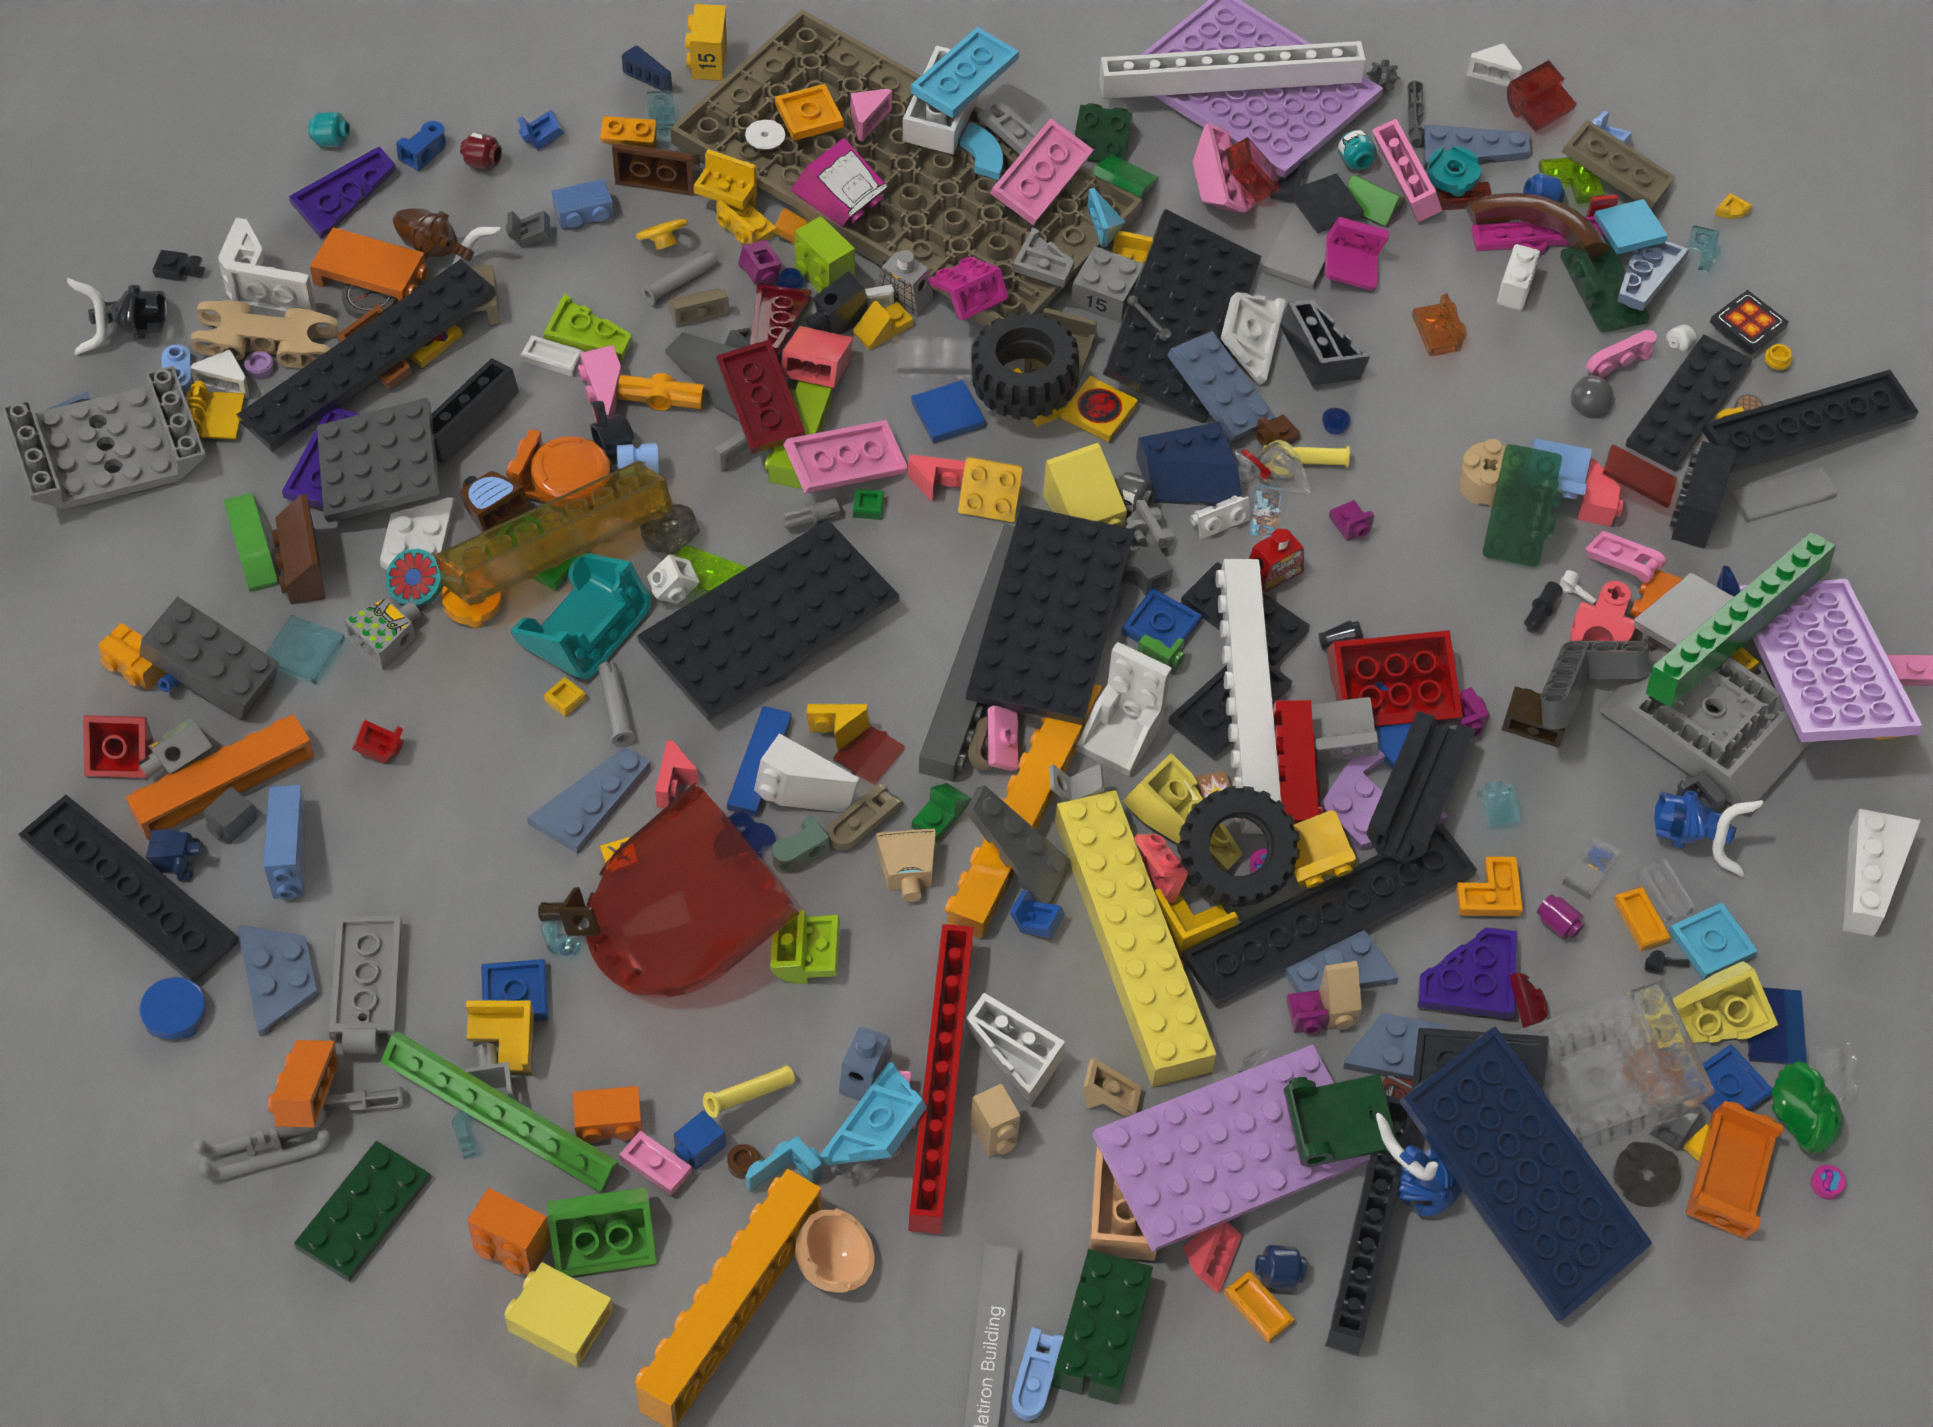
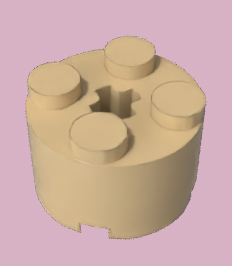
M1488 439L1486 442L1471 446L1463 455L1458 478L1459 489L1462 495L1477 505L1481 503L1489 504L1488 507H1495L1506 503L1512 497L1520 467L1517 456L1497 439Z

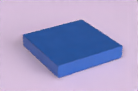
M963 380L911 396V403L933 443L985 427V419Z
M1152 588L1122 626L1121 634L1138 643L1146 634L1153 639L1162 641L1167 647L1171 648L1178 638L1183 639L1184 643L1201 622L1202 615Z
M545 959L481 964L482 1000L531 1001L534 1009V1021L548 1020Z
M1732 1044L1696 1067L1682 1079V1082L1711 1114L1724 1101L1739 1103L1746 1110L1752 1111L1772 1097V1087Z

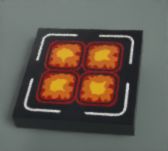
M1746 290L1711 317L1710 323L1749 354H1753L1786 329L1789 321L1749 290Z

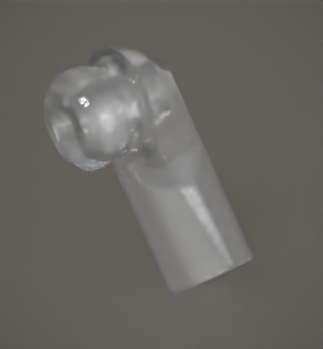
M1234 448L1232 453L1238 465L1240 483L1243 485L1250 484L1255 478V464L1238 449Z

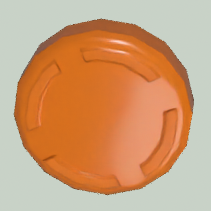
M580 436L559 437L548 441L537 450L531 463V481L536 492L547 502L560 507L578 508L593 503L605 493L610 484V461L605 450L594 441Z

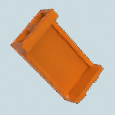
M333 227L312 261L310 270L314 285L324 287L328 279H333L396 297L399 302L417 290L421 281L426 280L429 267L426 265L424 252Z
M1724 1101L1711 1115L1685 1214L1745 1240L1756 1232L1761 1222V1217L1756 1216L1771 1155L1775 1140L1783 1133L1784 1126L1775 1122L1773 1118L1767 1115H1758L1746 1110L1743 1105L1736 1102Z

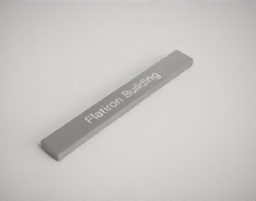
M985 1244L964 1427L999 1426L1018 1248Z

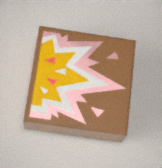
M1225 770L1196 776L1198 782L1196 785L1203 799L1217 790L1221 791L1226 787H1231Z

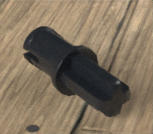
M1547 582L1539 598L1533 600L1532 609L1524 621V625L1527 627L1526 630L1529 632H1538L1546 618L1554 613V605L1563 593V588L1558 583Z

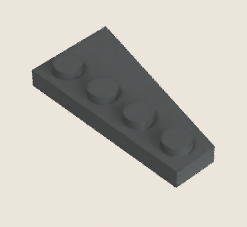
M986 785L977 787L965 811L987 842H993L1000 853L999 858L1005 866L1010 865L1019 877L1017 882L1022 889L1029 890L1035 898V902L1050 904L1071 860Z

